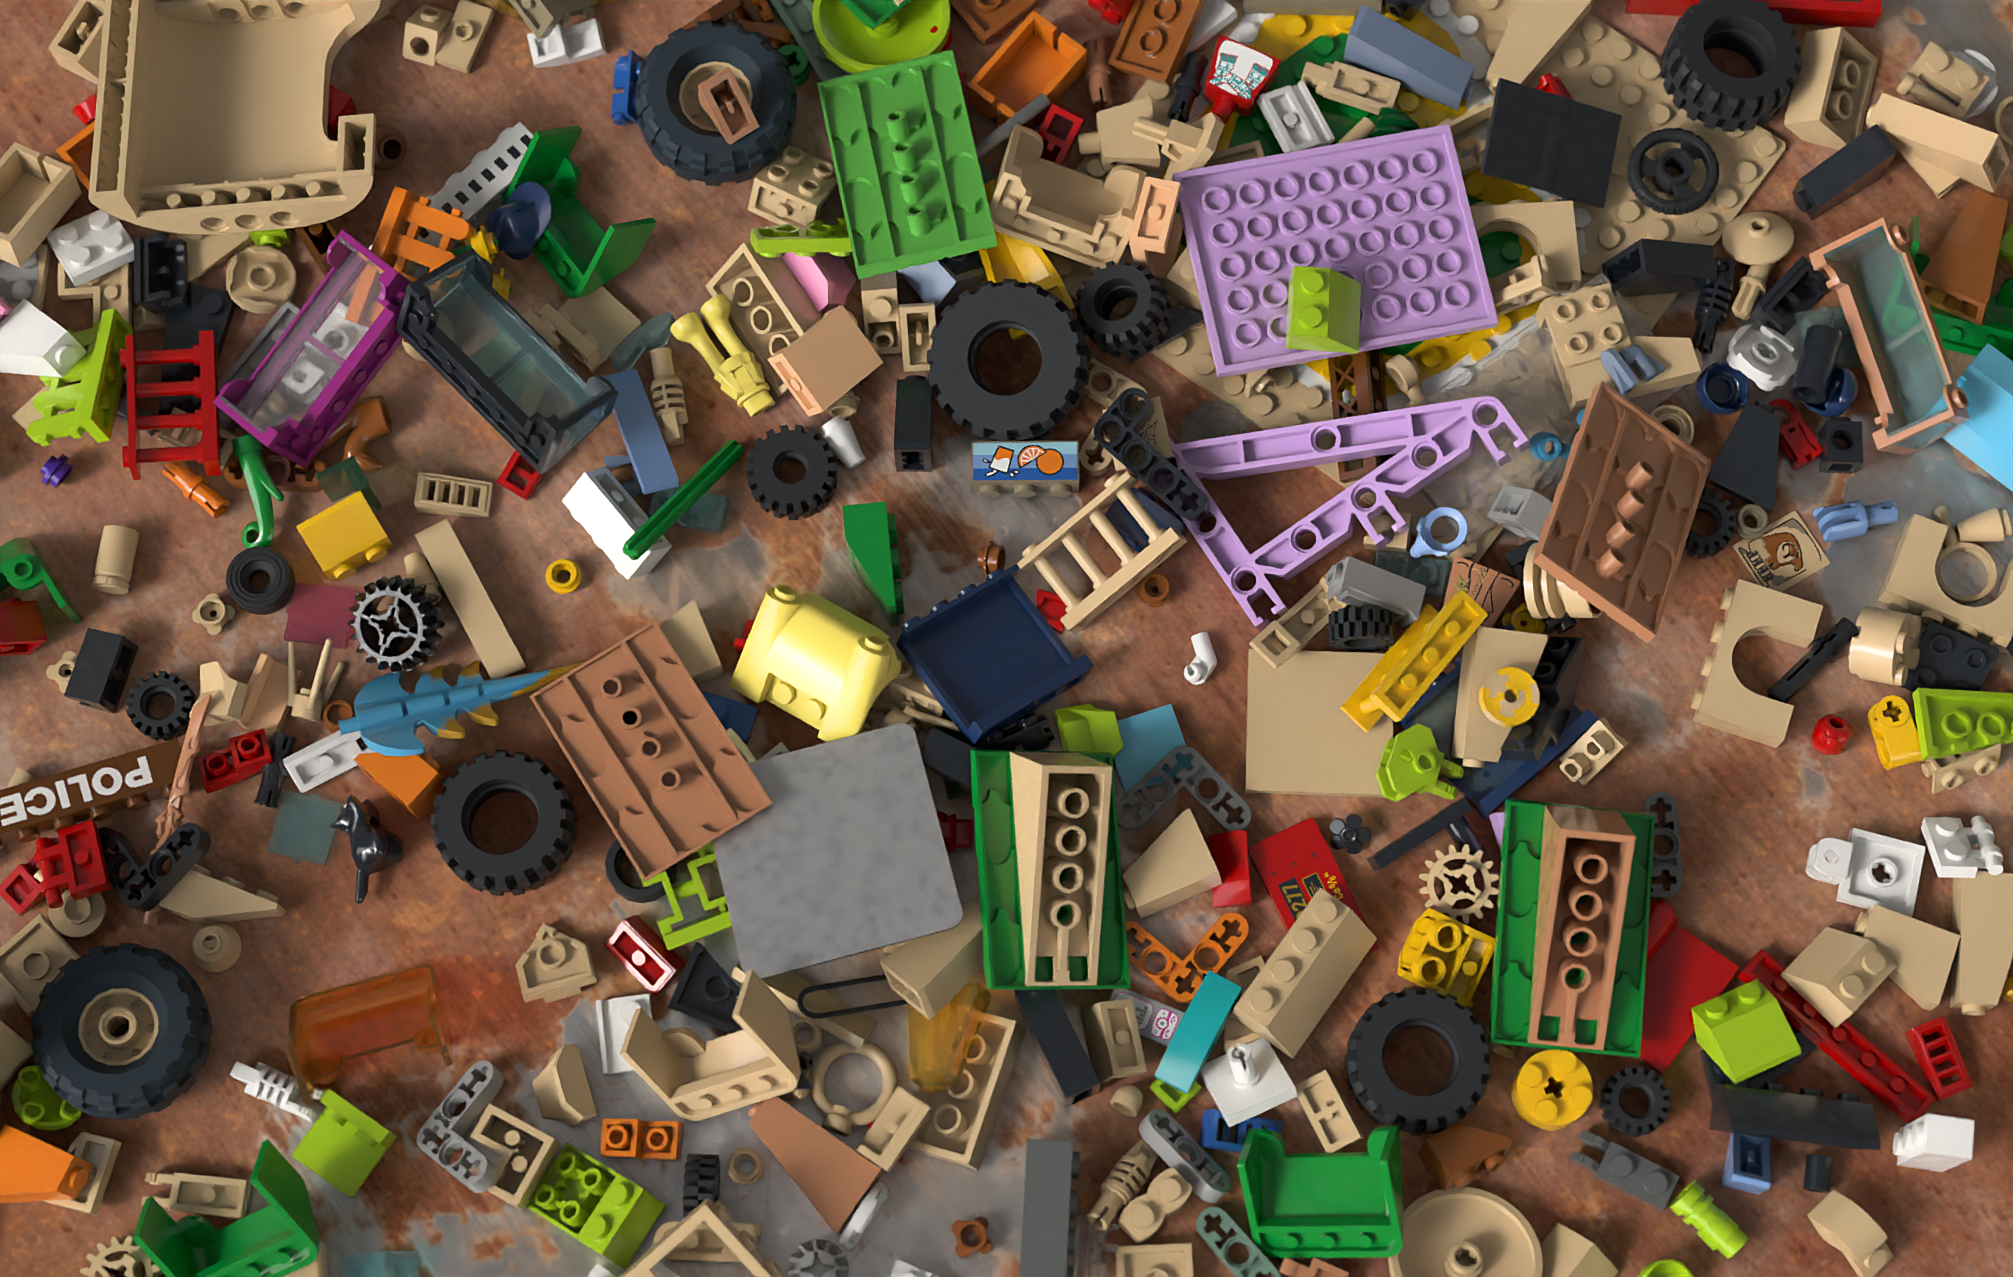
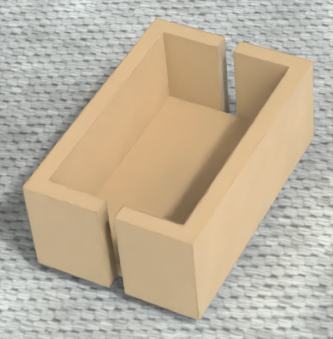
M16 142L12 144L0 159V259L21 268L80 197L82 192L72 167L48 156L43 159L41 153Z

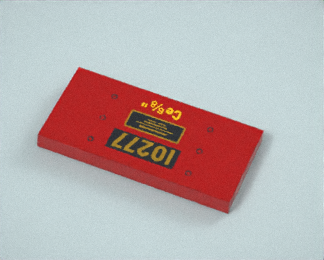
M1313 817L1248 846V854L1287 932L1319 888H1322L1352 909L1370 930ZM1376 941L1366 955L1379 949Z

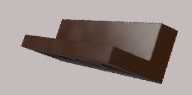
M1382 348L1358 352V354L1352 353L1353 361L1346 372L1340 368L1339 356L1328 358L1334 419L1388 411ZM1349 382H1352L1356 385V395L1348 405L1343 401V391ZM1387 454L1363 458L1364 468L1350 471L1349 460L1338 462L1339 480L1343 483L1359 480L1392 458L1393 455Z

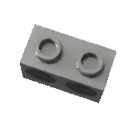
M1504 485L1487 517L1522 538L1539 541L1544 521L1550 513L1552 501L1534 490Z

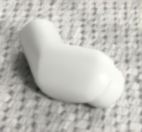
M1201 632L1191 637L1196 656L1191 664L1185 667L1184 677L1195 685L1207 681L1217 665V658L1208 632Z

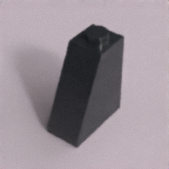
M1875 124L1798 180L1792 194L1794 195V202L1800 211L1806 212L1810 219L1813 220L1882 178L1897 151L1879 126Z
M1641 238L1602 264L1604 284H1610L1614 298L1696 292L1717 279V265L1714 259L1713 245Z
M910 375L905 377V379H897L894 427L896 472H932L934 389L930 386L929 379H926L924 376Z
M1756 400L1754 404L1747 401L1707 475L1706 482L1748 504L1760 506L1769 514L1773 510L1776 500L1780 417L1773 414L1774 408L1761 401Z

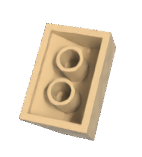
M1835 27L1806 32L1802 52L1800 53L1803 59L1802 69L1799 73L1800 77L1791 92L1788 108L1785 112L1784 126L1802 141L1840 150L1861 135L1878 59L1845 29Z

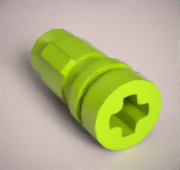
M1694 1180L1675 1197L1669 1208L1678 1216L1683 1215V1221L1687 1225L1692 1224L1698 1230L1696 1234L1713 1251L1718 1249L1729 1259L1740 1250L1749 1237L1738 1227V1224L1713 1203L1714 1198L1710 1194H1704L1705 1189Z

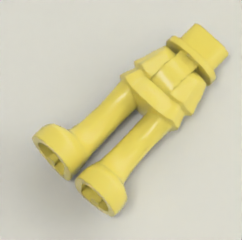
M719 294L709 299L701 307L700 315L731 356L727 360L723 358L695 312L687 313L676 320L670 327V331L676 339L690 343L697 349L714 373L713 378L721 384L720 389L737 401L739 408L745 407L751 418H754L771 408L775 401L768 392L770 386L768 383H765L761 364L755 361L754 353L747 350L729 322L732 308L730 300L726 294Z

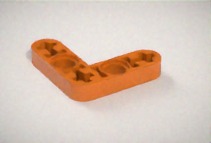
M1230 912L1222 915L1182 961L1139 924L1133 921H1125L1126 934L1131 930L1136 933L1134 941L1140 947H1143L1145 941L1151 944L1143 950L1139 960H1137L1133 956L1137 954L1138 950L1128 943V960L1135 969L1171 999L1180 1004H1188L1194 998L1202 980L1197 975L1192 981L1191 988L1194 992L1191 994L1187 991L1182 994L1177 993L1178 984L1176 980L1179 978L1185 981L1192 973L1191 969L1186 968L1187 965L1191 963L1196 972L1203 976H1206L1209 970L1218 974L1245 942L1249 926L1246 919L1238 913ZM1236 922L1240 925L1238 933L1241 936L1239 938L1234 935L1230 936L1224 947L1230 950L1225 953L1221 945L1210 940V938L1215 936L1217 941H1219L1226 930L1223 924L1227 923L1231 926ZM1209 948L1216 951L1219 957L1217 965L1212 968L1201 966L1197 959L1201 950ZM1154 952L1162 954L1167 961L1165 969L1160 972L1150 971L1145 964V959L1149 954Z

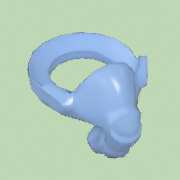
M1439 507L1428 513L1425 517H1421L1416 527L1418 531L1416 541L1410 548V554L1414 558L1434 554L1437 557L1450 555L1451 552L1458 549L1465 542L1468 528L1464 516L1456 509ZM1441 516L1452 517L1459 525L1457 538L1448 544L1437 542L1431 535L1433 522Z

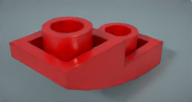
M264 728L229 738L230 747L197 757L203 786L207 794L240 782L257 773L264 765L270 764L273 761Z

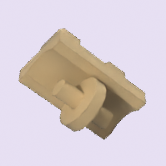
M1603 716L1559 758L1562 762L1560 769L1572 782L1579 780L1585 786L1629 743L1612 730L1609 722Z

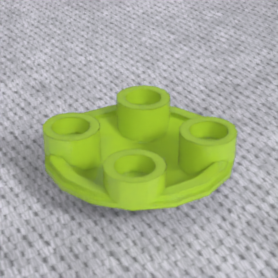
M37 1064L24 1067L19 1072L18 1079L13 1085L12 1103L16 1114L26 1124L40 1130L54 1131L70 1126L81 1117L83 1111L70 1105L54 1091L45 1080Z

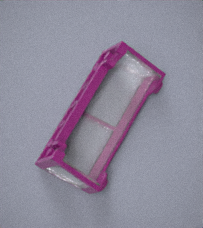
M341 230L328 246L326 258L327 262L332 266L331 270L248 381L242 378L229 381L222 387L221 392L213 401L216 406L266 447L305 469L403 340V337L395 329L407 286L413 282L344 230Z

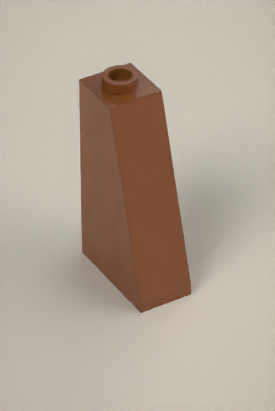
M1975 189L1919 277L1929 305L1979 326L1983 325L2009 201L2003 200L1994 194H1988Z

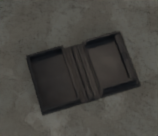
M1499 78L1491 119L1487 128V139L1480 173L1543 190L1549 194L1593 207L1604 208L1622 115Z

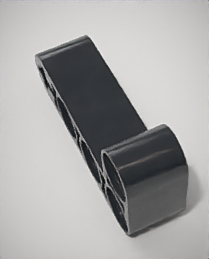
M1132 387L1126 389L1097 420L1093 431L1095 439L1180 516L1193 522L1204 519L1210 511V501L1207 495L1138 434L1154 414V401L1140 388ZM1142 397L1145 402L1142 412L1136 415L1130 414L1128 411L1129 402L1133 398ZM1118 424L1121 429L1120 436L1115 441L1107 442L1104 438L1106 428L1109 425ZM1136 448H1145L1147 451L1145 462L1138 466L1132 465L1130 460L1132 452ZM1171 471L1174 476L1173 484L1167 489H1159L1157 486L1158 476L1162 472ZM1181 490L1192 499L1198 497L1196 503L1199 505V508L1196 511L1188 509L1185 512L1188 505L1177 496Z

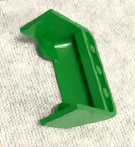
M579 125L536 131L502 200V205H504L514 190L526 182L539 183L547 190L551 197L552 216L546 231L535 245L532 253L569 298L573 299L588 296L633 265L657 223L652 217L612 224L605 234L576 198L575 193L580 185L581 173L576 163L570 157V154L582 132Z
M1913 215L1907 230L1909 235L1907 245L1920 277L1931 259L1925 252L1918 250L1920 244V217ZM1898 255L1886 304L1884 324L1886 330L1891 335L1903 338L1920 326L1923 320L1900 256ZM2013 276L2007 278L2001 284L1997 296L1990 294L1986 318L1982 326L1929 305L1945 349L1977 357L1987 343H1989L2013 361ZM1925 330L1911 339V341L1931 345Z
M14 538L0 546V592L11 585L18 590H31L44 582L60 609L75 624L82 621L38 548L30 540Z
M269 1139L261 1144L250 1182L271 1205L217 1230L209 1220L197 1215L185 1216L174 1221L151 1196L144 1202L132 1237L135 1243L167 1277H284L314 1262L321 1243L306 1183Z

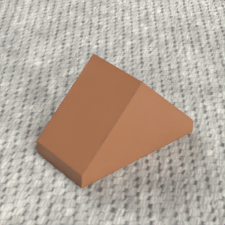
M729 67L698 85L701 105L729 145L760 127Z

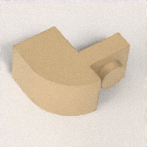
M1832 1190L1807 1215L1822 1239L1843 1252L1859 1277H1873L1894 1257L1885 1243L1888 1237L1879 1225L1857 1204L1835 1190Z

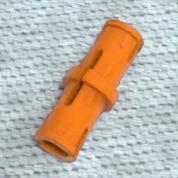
M172 461L165 465L166 468L162 470V474L183 490V495L189 501L193 499L211 514L214 519L221 517L227 511V508L224 506L229 507L230 501L210 486L209 480L204 475H197L182 461Z

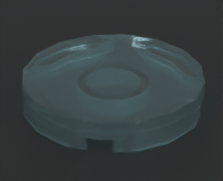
M1208 401L1198 405L1197 408L1186 415L1180 430L1181 443L1250 433V424L1234 405L1222 401Z

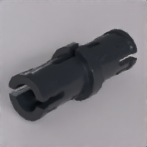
M1189 52L1187 54L1181 77L1177 78L1174 84L1176 92L1170 109L1167 112L1169 119H1175L1176 114L1181 110L1177 121L1183 123L1189 121L1193 102L1200 95L1202 89L1200 82L1205 67L1208 64V59L1203 54L1199 62L1196 63V66L1195 62L1199 53Z
M274 732L270 747L273 761L270 764L264 765L260 770L263 772L254 803L258 805L264 804L265 807L277 809L284 778L289 777V772L283 763V759L291 755L297 738L290 735L287 737L286 734Z

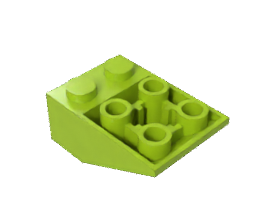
M566 1142L534 1191L526 1207L622 1269H625L666 1204L637 1184Z

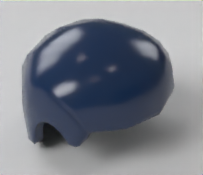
M1716 362L1708 366L1697 379L1696 395L1700 405L1709 413L1719 416L1730 415L1739 411L1749 401V382L1747 377L1740 370L1733 369L1727 362Z
M1839 364L1835 365L1836 369L1833 371L1826 400L1820 404L1803 402L1807 409L1825 418L1838 417L1844 414V412L1852 407L1858 395V378L1848 368Z

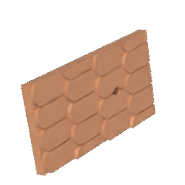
M1601 381L1593 389L1592 396L1587 401L1579 431L1574 436L1562 481L1557 485L1549 516L1544 521L1533 563L1544 571H1549V574L1574 592L1577 591L1578 595L1602 612L1605 611L1606 615L1630 632H1635V635L1644 642L1649 643L1657 634L1712 460L1608 384Z
M655 620L529 696L644 882L772 804V801ZM628 712H633L637 715V721L633 725H628L623 721L624 715Z

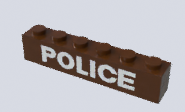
M178 738L0 790V850L4 847L3 844L16 840L19 843L34 841L43 832L54 829L57 832L88 819L102 821L112 817L115 811L128 808L130 811L139 810L147 807L150 804L149 801L162 797L165 800H169L182 751ZM189 776V790H190V789H193V786H192V783H191V780H190V776Z

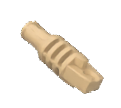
M667 347L656 348L649 352L655 379L650 387L656 421L659 429L665 430L666 440L671 446L685 444L682 424L689 422L682 382L675 376L672 350Z
M1140 1139L1121 1157L1103 1182L1101 1197L1086 1215V1219L1091 1226L1099 1215H1102L1095 1229L1100 1231L1107 1230L1119 1209L1125 1208L1135 1198L1148 1179L1158 1154L1145 1140Z

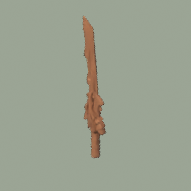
M211 694L193 707L167 810L155 819V822L158 823L156 834H158L160 840L156 848L150 851V855L145 862L182 825V819H184L185 814L181 808L184 796L189 794V775L194 757L200 753L201 732L209 710ZM171 858L162 865V876H166L172 868ZM159 904L151 911L144 913L143 924L158 925V914L161 908Z

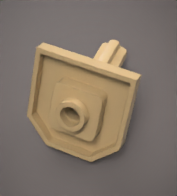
M1212 112L1191 125L1172 119L1170 126L1143 116H1137L1132 127V134L1163 145L1161 153L1171 159L1164 180L1172 181V176L1175 172L1204 167L1215 152L1224 123L1220 117Z

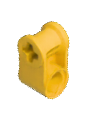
M1895 695L1882 698L1867 713V723L1875 740L1877 753L1885 769L1891 770L1921 761L1918 732L1906 701ZM1883 711L1885 713H1892L1893 719L1891 717H1884Z

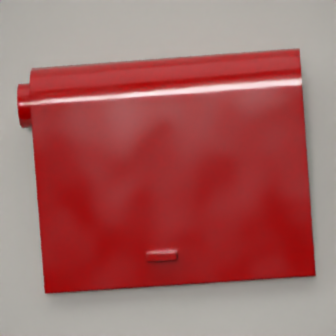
M1658 898L1656 901L1650 900L1639 1059L1663 1075L1695 1031L1691 1008L1720 996L1740 967L1677 925L1678 919L1674 915L1676 909L1665 900Z

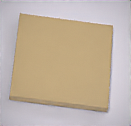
M1248 649L1245 793L1384 798L1375 774L1385 744L1393 738V720L1384 713L1370 731L1365 733L1340 707L1385 653L1300 650L1284 664L1274 669L1256 650Z

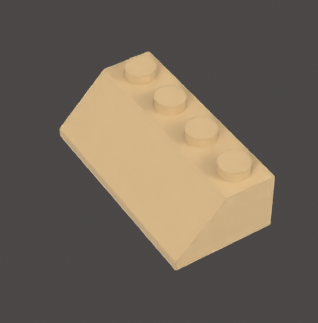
M750 241L743 242L705 287L712 297L726 294L732 305L729 315L731 326L747 350L754 353L755 361L761 364L763 374L778 397H783L791 391L767 359L777 351L790 345L824 316L817 311L782 259V254L779 257H764L760 253L755 252Z
M1319 888L1238 1001L1231 1016L1293 1059L1377 938L1352 909L1322 888Z

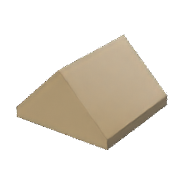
M1560 1223L1555 1225L1540 1245L1543 1258L1542 1277H1615L1619 1272L1593 1242Z

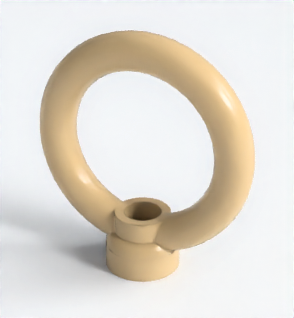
M844 1040L834 1042L817 1056L815 1066L810 1070L809 1080L813 1085V1088L809 1089L810 1095L817 1109L825 1116L821 1127L831 1133L844 1137H849L852 1127L864 1126L870 1122H875L898 1087V1074L892 1059L880 1046L868 1040L860 1049ZM848 1053H859L868 1056L877 1063L883 1075V1090L879 1099L871 1107L859 1112H853L845 1107L834 1105L828 1099L824 1089V1075L828 1066L839 1056Z

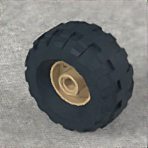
M712 20L696 22L697 26L688 29L680 27L668 34V39L659 46L656 44L648 54L647 61L643 69L640 70L636 84L635 105L638 124L644 141L651 149L653 156L663 166L666 165L675 171L677 176L688 181L693 179L702 181L708 186H721V183L735 181L738 184L750 180L751 175L774 162L780 152L787 147L796 121L797 95L795 82L788 62L781 51H777L770 44V40L758 31L751 32L744 29L743 24L727 21L726 24H712ZM727 67L732 70L760 126L731 145L727 143L701 105L698 89L699 84Z
M121 943L119 946L106 947L101 945L88 949L86 955L76 960L72 958L59 968L60 973L52 982L46 983L38 996L40 1002L36 1013L32 1015L30 1029L33 1037L32 1050L35 1061L45 1080L60 1097L73 1107L91 1116L103 1119L116 1118L124 1121L139 1119L140 1116L154 1111L158 1113L171 1106V1102L183 1092L187 1093L197 1081L195 1078L201 1067L205 1066L210 1053L212 1021L207 1001L199 985L182 965L168 954L155 948L142 947L137 943ZM128 1030V1032L124 1036L120 1037V1035L124 1031Z

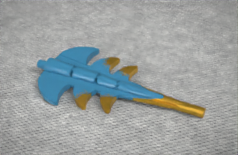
M474 661L460 672L457 686H449L444 681L446 674L445 666L439 665L423 674L416 684L415 693L410 694L401 688L403 672H390L365 684L357 694L354 702L356 717L338 721L341 735L360 731L361 738L371 750L385 756L401 757L421 754L425 752V746L415 736L418 727L424 725L429 732L442 738H464L466 736L465 730L458 724L457 717L465 712L476 723L497 726L499 725V719L491 708L493 703L541 689L584 662L484 681L480 675V661Z

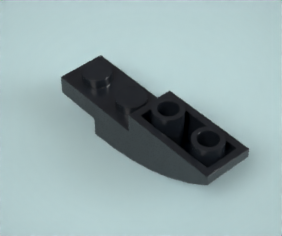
M1550 637L1532 677L1540 692L1539 706L1535 714L1525 723L1512 727L1500 749L1505 760L1538 762L1546 745H1557L1569 718L1580 680L1585 641L1582 637Z

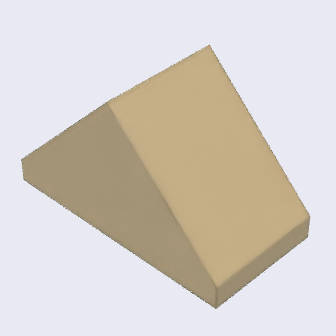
M934 302L899 305L903 370L904 372L929 371L930 364L926 362L927 350L931 349L933 341L930 335L933 327L936 326Z

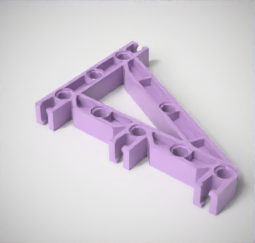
M1481 396L1175 444L1169 435L1174 458L1170 459H1175L1177 461L1176 468L1207 495L1210 501V511L1206 517H1215L1216 526L1212 531L1204 533L1200 531L1202 520L1193 522L1186 520L1182 516L1180 517L1253 625L1260 632L1270 624V621L1267 618L1263 620L1261 616L1258 617L1252 606L1254 600L1267 593L1276 604V606L1271 608L1274 615L1278 613L1282 617L1288 611V608L1269 582L1270 578L1288 581L1352 537L1356 519L1363 525L1379 550L1391 542L1387 536L1384 538L1381 533L1378 535L1371 524V520L1378 517L1382 512H1388L1396 522L1391 526L1395 533L1398 531L1402 535L1410 530L1388 497L1408 499L1472 455L1475 437H1479L1499 467L1509 462L1511 457L1508 453L1505 454L1503 450L1499 452L1492 440L1493 436L1499 434L1503 429H1507L1516 439L1513 443L1516 449L1519 448L1523 452L1530 447V444L1504 405L1492 396ZM1485 410H1494L1498 413V417L1493 424L1483 425L1478 421L1480 414ZM1325 435H1333L1336 437V443L1331 449L1322 450L1318 448L1320 438ZM1426 451H1432L1437 454L1436 462L1429 467H1423L1418 464L1420 455ZM1397 453L1252 554L1245 547L1201 482V479L1218 481ZM1173 473L1168 475L1160 474L1157 478V483L1161 489L1169 488L1174 482ZM1182 490L1177 494L1188 505L1185 512L1188 509L1196 511L1199 508V505L1196 503L1198 497L1192 499ZM1372 492L1377 495V500L1372 507L1361 508L1358 506V500L1362 494ZM1307 533L1316 535V543L1311 549L1303 550L1299 548V540L1303 535ZM1247 574L1255 575V586L1249 591L1240 590L1239 582L1241 578Z

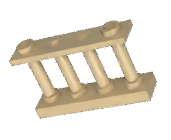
M1128 471L1124 474L1119 472L1108 479L1104 484L1106 487L1104 491L1042 543L1037 541L1027 547L1022 553L1024 558L1017 563L1020 569L1029 572L1037 567L1065 603L1067 614L1060 620L1068 631L1076 633L1081 631L1188 542L1179 530L1172 527L1168 530L1159 527L1130 490L1140 480ZM1118 498L1150 537L1148 539L1150 545L1140 553L1132 551L1103 514V511ZM1089 522L1094 524L1122 560L1120 563L1122 568L1113 576L1110 574L1106 575L1075 536ZM1063 544L1094 583L1093 588L1095 591L1085 599L1077 597L1048 559Z

